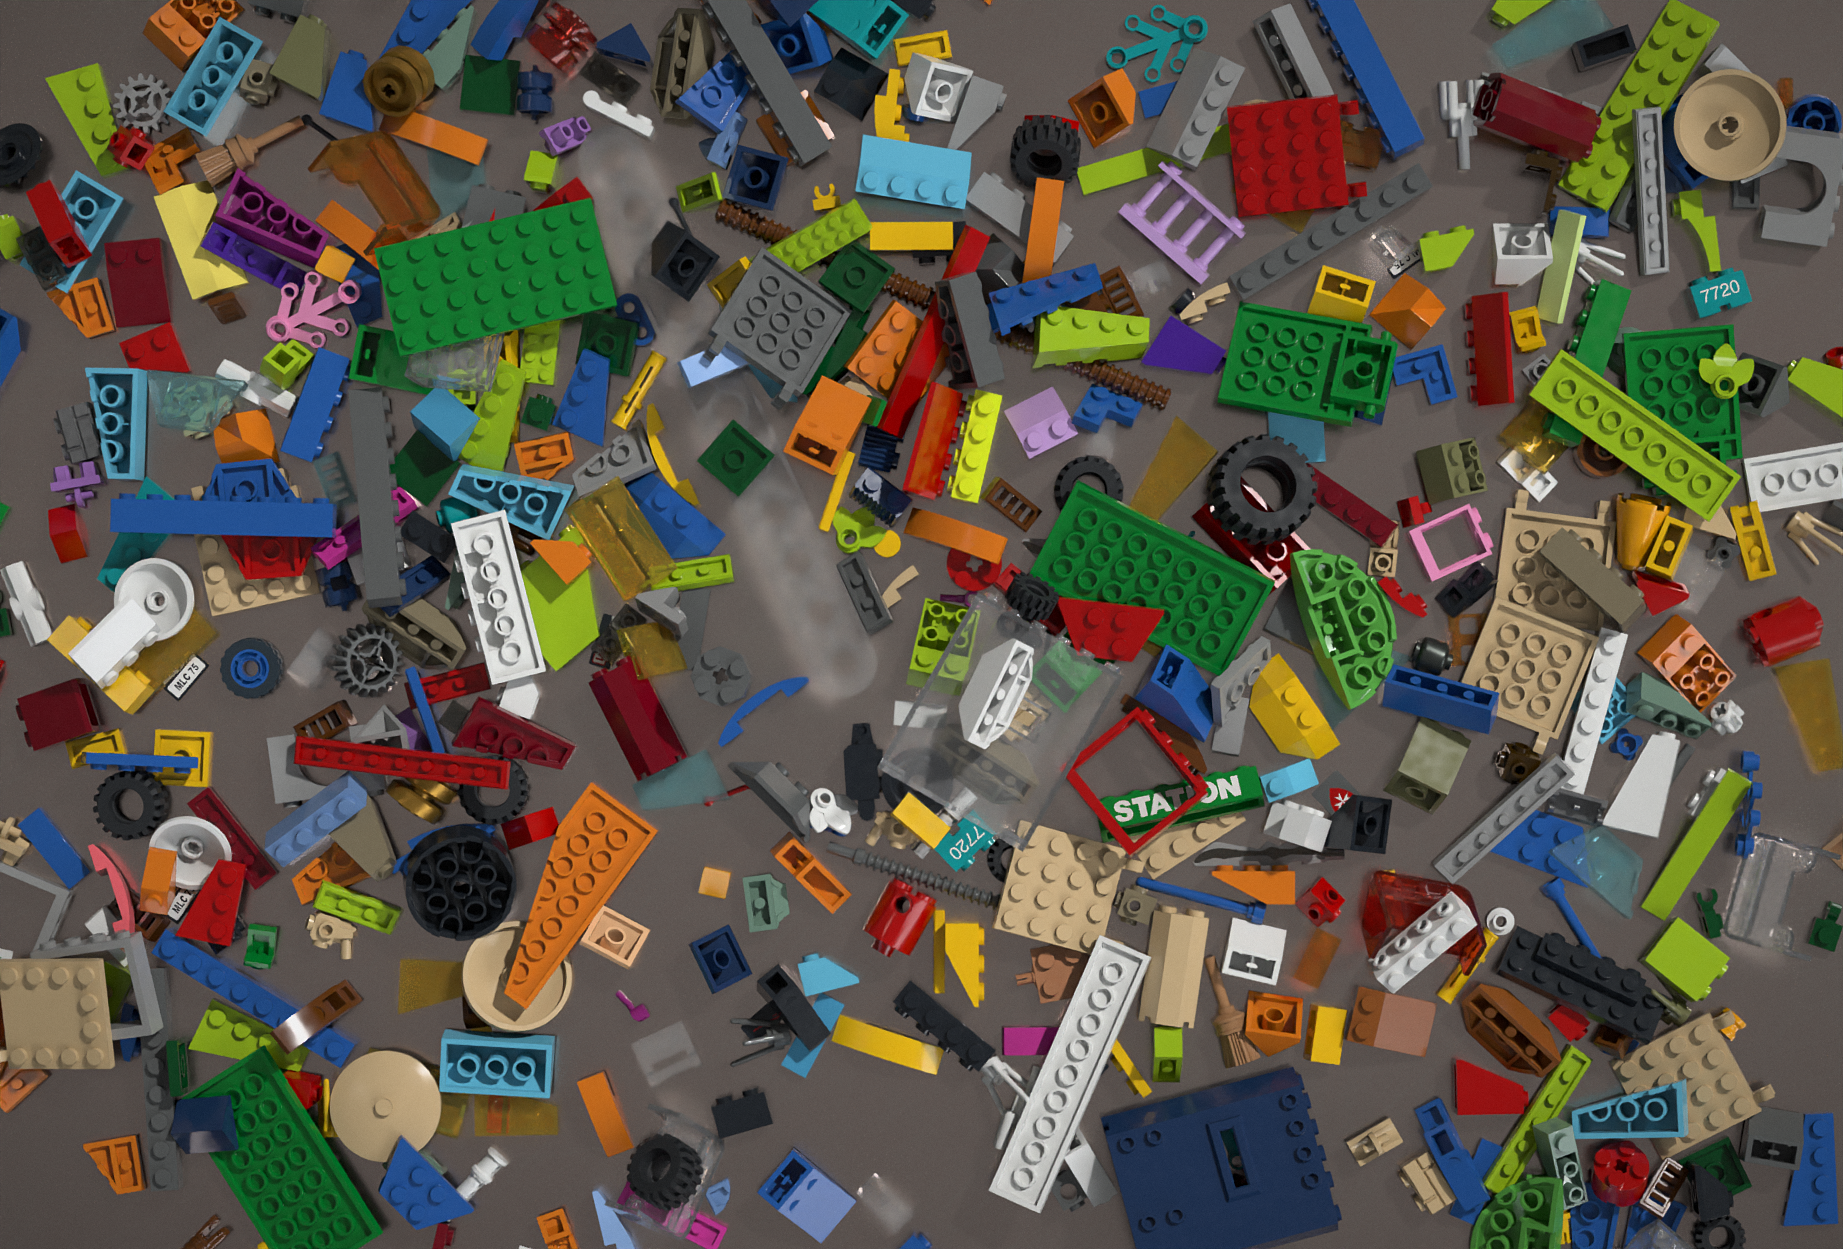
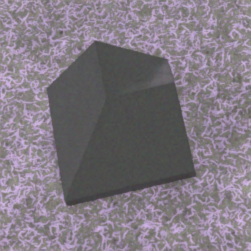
M994 233L989 236L990 239L975 271L982 283V294L986 305L991 303L990 292L1019 285L1023 281L1025 266L1015 252Z
M1743 352L1740 360L1753 359L1754 371L1749 382L1738 387L1739 409L1764 418L1789 404L1787 367Z

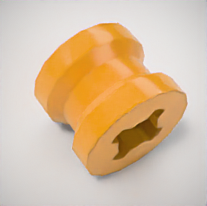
M1725 1007L1722 1010V1014L1729 1011L1730 1009ZM1731 1011L1736 1019L1735 1024L1719 1031L1728 1040L1733 1041L1735 1033L1739 1029H1743L1746 1024Z

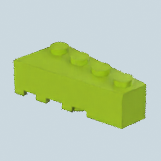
M1061 306L1050 314L1044 311L1035 318L1033 368L1043 367L1044 364L1060 366L1067 365V362L1077 361L1093 363L1094 360L1099 359L1114 361L1142 358L1149 343L1150 318Z

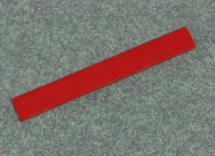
M965 225L941 280L961 273L975 272L990 237L971 226ZM936 293L877 428L900 439L904 436L944 344L941 331H943L945 326V320L939 317Z
M296 736L294 764L504 790L508 789L511 761L305 736Z

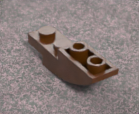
M1125 693L1119 701L1123 705L1121 711L1128 715L1136 707H1139L1142 712L1146 709L1156 720L1153 726L1157 731L1162 732L1164 730L1174 744L1170 747L1176 754L1182 752L1189 760L1191 765L1188 769L1192 774L1196 776L1200 772L1205 775L1207 772L1205 761L1191 735Z
M345 979L312 1000L275 1028L270 1035L288 1055L319 1034L325 1027L355 1008L363 1000Z

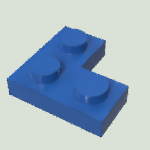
M1443 344L1396 357L1392 372L1396 386L1423 379L1430 405L1458 397Z
M1092 384L1076 410L1072 424L1098 433L1104 420L1109 418L1132 428L1141 412L1143 403Z

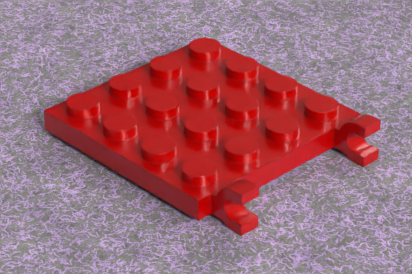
M1338 94L1227 106L1238 216L1349 205L1348 197L1367 196L1366 181L1351 184L1346 182L1340 115L1359 114L1358 100L1338 102Z

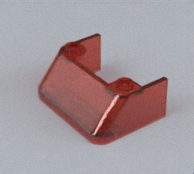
M1382 870L1376 871L1369 881L1361 922V930L1369 958L1374 959L1392 929L1404 931L1452 891L1469 907L1477 925L1444 953L1458 955L1463 975L1469 976L1487 947L1472 894L1465 887L1457 884Z

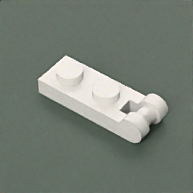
M593 90L587 91L584 94L583 101L588 109L651 140L655 128L651 126L652 121L640 114H637L635 118L626 113L628 110L626 107L614 101L612 105L601 101L598 93Z

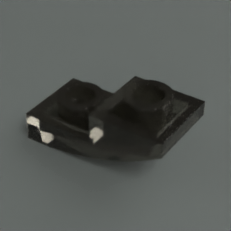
M596 51L591 54L578 73L623 106H626L641 85V83L613 65Z
M41 226L16 238L44 291L69 279L57 253L48 243Z
M626 603L590 650L613 666L648 620Z

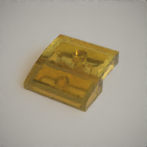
M1532 398L1500 435V440L1520 453L1524 462L1545 475L1569 446L1541 436L1543 427H1541L1542 419L1545 413L1550 410Z
M658 622L617 630L624 657L631 656L638 680L688 669L674 635L669 629Z

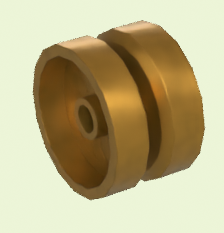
M400 45L390 48L365 71L363 78L364 92L370 103L378 111L393 117L408 115L433 91L435 84L434 71L429 61L417 50Z
M405 778L411 783L408 785L399 779H393L385 792L398 801V804L433 825L437 823L443 812L432 801V798L444 805H449L457 794L445 782Z

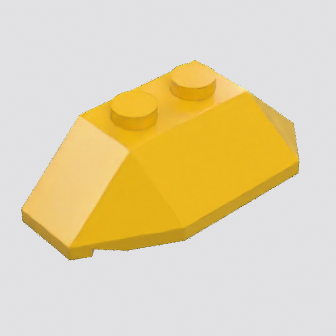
M1279 653L1273 656L1252 686L1249 708L1280 753L1318 760L1339 746L1340 743L1327 720L1295 673Z

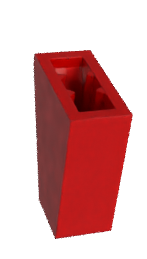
M51 180L39 183L33 189L26 192L48 243L67 268L93 256L61 193Z
M1453 1058L1455 1114H1524V1107H1528L1529 1097L1528 1091H1524L1521 1084L1461 1058Z

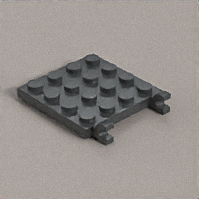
M762 247L753 258L707 334L714 339L702 356L712 362L715 356H718L723 347L726 346L782 386L770 403L780 410L784 404L788 403L792 394L799 397L804 392L852 310Z

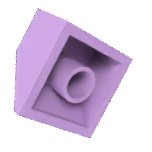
M1053 386L1004 411L1028 460L1079 434Z

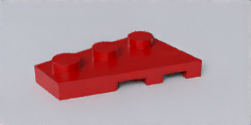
M218 859L175 936L231 946L247 864Z

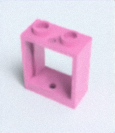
M1467 504L1406 532L1429 582L1492 554L1490 548L1494 547L1492 540L1487 532H1482L1478 524L1482 522V519L1476 507L1471 508L1470 504ZM1463 514L1480 552L1439 570L1422 533Z

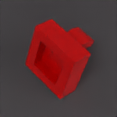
M1418 496L1397 501L1403 528L1424 523L1423 514L1432 512L1431 504L1429 505V502L1420 504Z

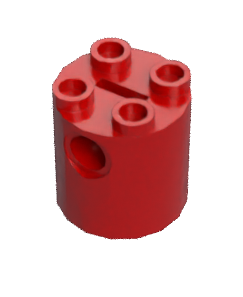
M1799 595L1751 614L1742 620L1747 635H1751L1754 642L1750 644L1755 658L1760 660L1764 668L1767 666L1771 667L1817 648L1821 644L1820 636L1824 627L1822 617L1816 606Z
M896 878L892 882H888L862 929L876 938L871 947L888 957H891L895 949L910 956L937 908L934 906L937 900L919 891L915 895L911 892L914 887ZM909 900L910 908L904 913L903 904Z

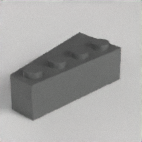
M977 272L961 273L935 282L939 317L945 320V326L943 331H941L942 340L948 344L949 356L945 357L946 368H951L952 380L948 381L949 388L953 390L978 388L1005 379L1003 362L998 354L996 336L991 328L989 310L984 302L982 283L977 276Z

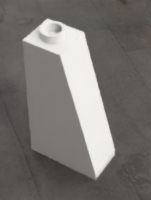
M1663 731L1659 732V736L1652 734L1603 820L1604 827L1658 839L1680 748V740L1675 739V734Z

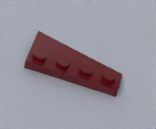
M479 696L451 742L454 747L472 748L477 752L495 753L502 755L504 758H518L527 760L528 763L560 770L563 769L575 749L573 742Z

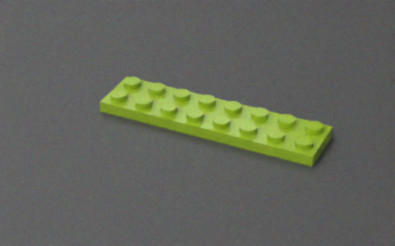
M1669 0L1599 117H1601L1602 122L1599 130L1594 135L1591 155L1588 159L1581 158L1578 163L1570 164L1558 184L1559 188L1607 213L1635 167L1632 109L1661 107L1662 120L1664 119L1719 28L1720 23L1677 0Z
M1559 349L1528 393L1533 399L1708 522H1710L1741 478L1739 474L1562 349Z

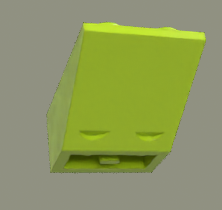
M925 598L906 684L960 696L979 613L978 609Z

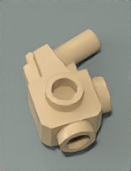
M889 811L876 813L877 818L874 821L876 824L865 839L866 843L874 846L881 834H884L890 840L889 845L899 849H905L906 845L920 841L892 817Z
M321 910L316 911L314 915L309 914L304 930L309 932L313 939L312 944L327 949L328 945H332L333 942L340 943V959H351V938H353V932L356 931V927L352 926L349 921Z

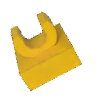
M832 183L829 184L830 193L826 196L821 195L819 187L815 186L814 194L817 199L812 200L815 213L832 211L841 205L840 195L834 196L835 187Z

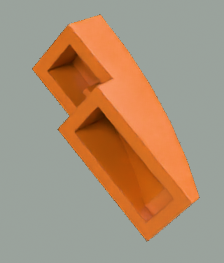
M790 832L770 850L772 855L832 914L852 895Z
M602 1071L578 1080L577 1085L607 1157L634 1148L605 1072Z

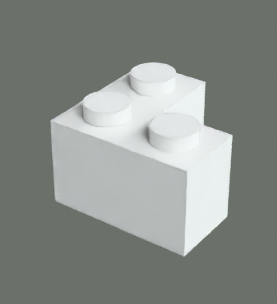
M1284 799L1283 804L1273 802L1263 833L1322 852L1332 821L1323 818L1324 812Z

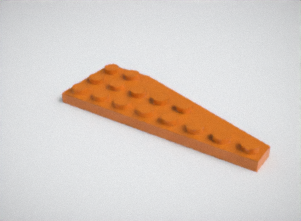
M592 782L558 826L504 991L506 996L525 1010H527L658 832Z

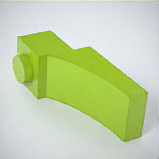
M1701 190L1678 192L1675 194V199H1672L1673 216L1677 215L1678 222L1684 221L1694 235L1703 257L1706 274L1721 271L1715 216L1704 217Z

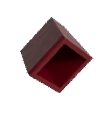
M74 678L17 698L19 705H16V712L19 720L24 721L27 731L24 732V737L28 747H33L34 751H41L101 731L85 678Z

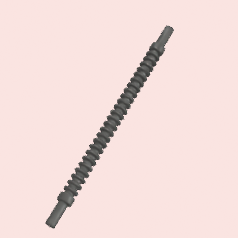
M829 841L826 852L852 860V864L858 866L864 864L865 868L871 866L873 871L880 869V873L886 871L888 876L895 874V878L901 876L903 881L910 879V883L917 881L918 886L921 884H925V888L932 886L933 891L938 888L940 893L947 891L948 896L953 893L955 898L962 896L963 901L968 898L970 903L977 901L979 906L981 903L985 904V908L992 906V909L996 910L998 907L1000 894H997V896H993L992 892L986 894L985 889H982V891H978L977 887L971 889L970 884H967V886H963L962 882L956 884L954 879L952 881H948L947 877L941 879L939 874L935 877L932 872L926 874L924 869L920 872L917 867L911 869L909 864L905 867L902 862L896 864L894 859L890 862L887 857L881 859L879 854L874 857L872 852L866 854L864 849L857 848L854 850Z

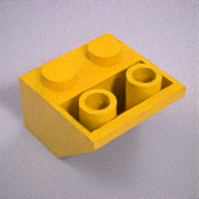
M1323 265L1320 268L1307 313L1362 323L1376 281Z

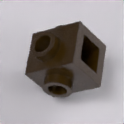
M1505 742L1503 750L1498 752L1495 760V766H1497L1500 776L1504 781L1511 784H1518V782L1524 781L1541 764L1538 753L1532 751L1528 745L1520 742H1515V744Z

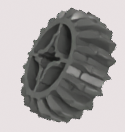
M367 623L366 626L357 624L355 629H346L347 636H338L341 644L332 645L337 650L336 655L329 656L330 659L336 660V664L330 667L332 671H338L333 678L335 681H341L339 686L341 689H348L350 695L355 696L358 694L361 698H366L368 695L376 697L378 692H387L386 685H395L392 677L401 676L396 671L397 666L404 665L401 661H397V657L404 654L401 650H395L400 643L398 640H392L394 634L389 631L385 632L383 626L375 627L374 624ZM368 639L367 644L364 643L360 650H354L360 642ZM381 650H382V655H383V661H382L381 658H380V652H381ZM359 656L369 658V662L373 663L374 665L364 663L365 660L360 658ZM350 660L353 662V670H352V671H351V667H350ZM376 670L379 671L373 679L365 682L366 678H369L372 672Z

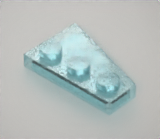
M706 749L632 785L644 811L688 804H702L711 801L731 800Z

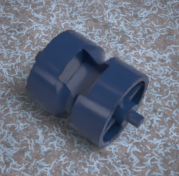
M533 65V70L517 73V88L522 90V94L517 96L516 112L531 115L532 121H537V116L540 114L552 113L553 100L548 96V92L553 87L552 73L539 71L538 65Z
M348 561L338 563L329 570L326 567L315 570L319 586L324 587V591L321 594L325 608L338 606L344 612L347 611L346 605H349L348 602L360 599L357 585L351 582V578L354 575Z

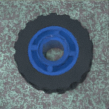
M254 637L241 639L231 644L224 652L225 655L220 661L221 679L227 685L226 688L234 692V695L242 696L245 699L259 698L272 692L276 685L280 683V677L283 674V660L279 656V651L273 647V644L264 641L265 639ZM249 660L254 661L258 666V672L254 676L249 675L245 670V665Z

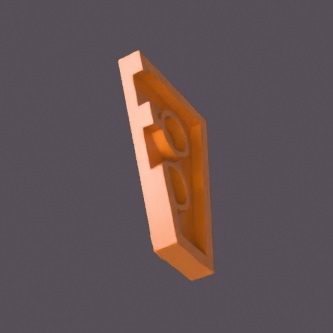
M334 842L320 857L315 858L292 879L301 904L305 906L314 902L322 880L347 888L371 876Z

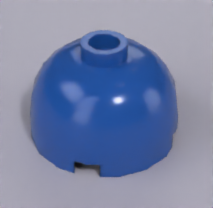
M1805 94L1797 98L1790 105L1786 114L1787 126L1839 133L1842 128V116L1836 104L1823 95Z

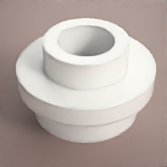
M1495 908L1487 916V927L1496 935H1505L1513 929L1514 916L1505 908ZM1499 916H1503L1506 920L1505 925L1502 927L1496 924V919Z

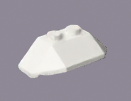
M1012 638L982 655L958 705L964 740L986 749L990 746L991 742L999 738L1009 728L1032 680L1034 648Z

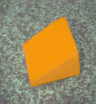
M326 246L314 270L343 283L356 259L334 246Z
M704 866L698 893L725 899L731 872Z

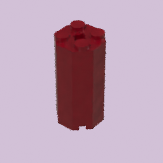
M1491 73L1487 78L1492 80L1489 85L1482 84L1479 88L1472 109L1473 116L1478 118V120H1473L1474 126L1535 150L1548 152V155L1568 163H1578L1581 158L1588 159L1593 150L1592 141L1602 122L1601 117L1596 116V110L1503 73Z
M629 655L615 662L617 668L611 671L603 668L590 675L592 681L588 684L639 782L644 779L643 773L647 777L652 776L679 762L677 756L680 755L682 759H685L688 755L640 659L636 658L633 660L632 656Z

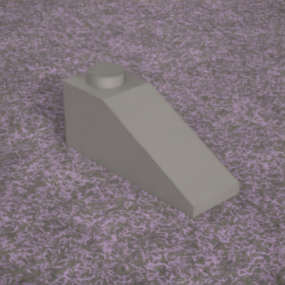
M972 75L947 147L948 149L959 150L995 115L996 109L1002 110L1007 94L1002 93L1004 86Z

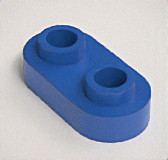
M631 293L621 295L616 301L615 311L617 316L639 321V328H645L647 333L642 338L637 336L636 345L646 346L650 344L655 337V328L642 301L638 296ZM627 303L634 304L633 312H625L624 307Z

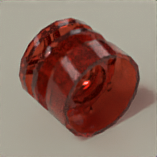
M555 1L551 8L559 16L555 19L548 12H545L543 15L550 26L546 29L535 23L524 35V38L565 75H568L579 63L576 56L572 53L573 49L576 48L587 54L589 50L581 42L584 38L593 46L597 43L598 39L593 35L590 27L576 13Z

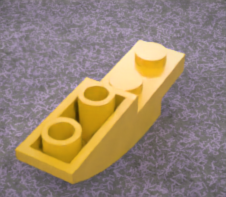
M889 69L886 96L875 95L876 136L909 142L910 133H905V126L895 125V121L901 120L902 105H898L897 100L898 94H904L905 80L904 77H900V70Z

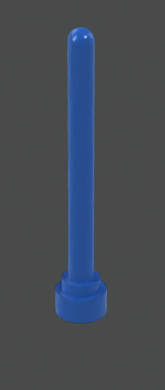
M1144 877L1136 879L1137 886L1150 891L1247 915L1246 918L1251 919V922L1262 925L1267 906L1264 902L1256 901V903L1250 902V904H1245Z
M1556 877L1541 887L1542 892L1546 898L1549 897L1551 901L1556 902L1580 944L1588 947L1591 951L1590 954L1601 958V955L1565 898L1564 894L1566 892L1563 889L1565 885L1560 877Z

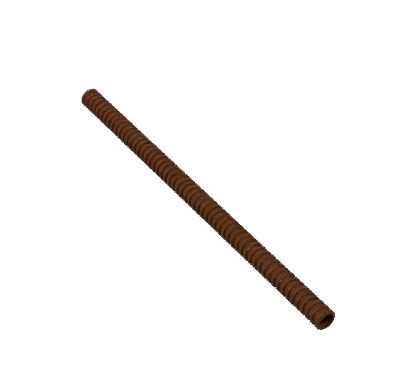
M727 199L721 201L715 214L716 222L721 220L723 225L727 226V224H730L731 228L735 229L737 227L740 232L746 231L749 236L754 234L756 239L761 237L763 242L766 243L768 240L771 242V245L798 230H791V226L784 227L781 222L777 224L774 219H771V221L767 220L765 215L760 217L758 212L753 214L751 209L746 211L741 205L737 207L734 202L728 203ZM836 250L817 261L818 265L822 266L824 264L827 269L840 250ZM893 273L881 290L882 293L889 292V296L893 297V295H896L899 300L901 298L906 299V303L913 302L915 307L920 305L922 310H925V308L929 309L936 291H933V287L926 288L924 283L919 285L917 280L912 282L908 276L906 278L901 277V273L897 275ZM1017 324L1010 328V333L1003 336L1000 331L994 333L996 339L1000 340V343L1004 344L1006 342L1009 347H1012V345L1016 346V350L1023 349L1025 354L1030 352L1033 357L1034 330L1029 332V328L1025 327L1022 329L1020 328L1021 325ZM1094 360L1093 363L1077 361L1067 362V365H1060L1064 367L1063 370L1065 371L1067 369L1072 370V374L1079 373L1081 378L1086 376L1088 381L1093 379L1095 384L1100 382L1105 388L1107 386L1111 387L1112 391H1115V389L1119 390V394L1126 393L1127 397L1133 396L1135 401L1140 399L1144 405L1149 403L1151 408L1156 406L1159 408L1158 411L1161 412L1165 409L1172 393L1170 388L1165 390L1163 385L1158 387L1153 381L1151 383L1147 382L1146 378H1143V380L1139 379V375L1132 376L1130 371L1125 373L1123 368L1118 370L1114 364L1111 366L1107 365V361L1103 363L1099 360Z

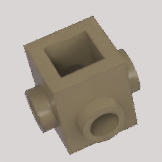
M253 59L237 87H240L239 97L244 98L246 102L251 104H266L268 96H274L278 82L273 80L274 77L269 73L273 64Z
M1133 884L1131 889L1125 887L1124 892L1118 891L1113 907L1118 908L1116 914L1121 915L1120 921L1136 926L1137 921L1149 925L1158 899L1147 895L1148 889ZM1134 900L1138 901L1139 907L1136 910H1131L1130 903Z

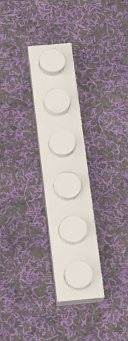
M1602 627L1599 629V639L1592 654L1563 761L1574 771L1575 775L1561 789L1583 795L1628 637L1627 634Z

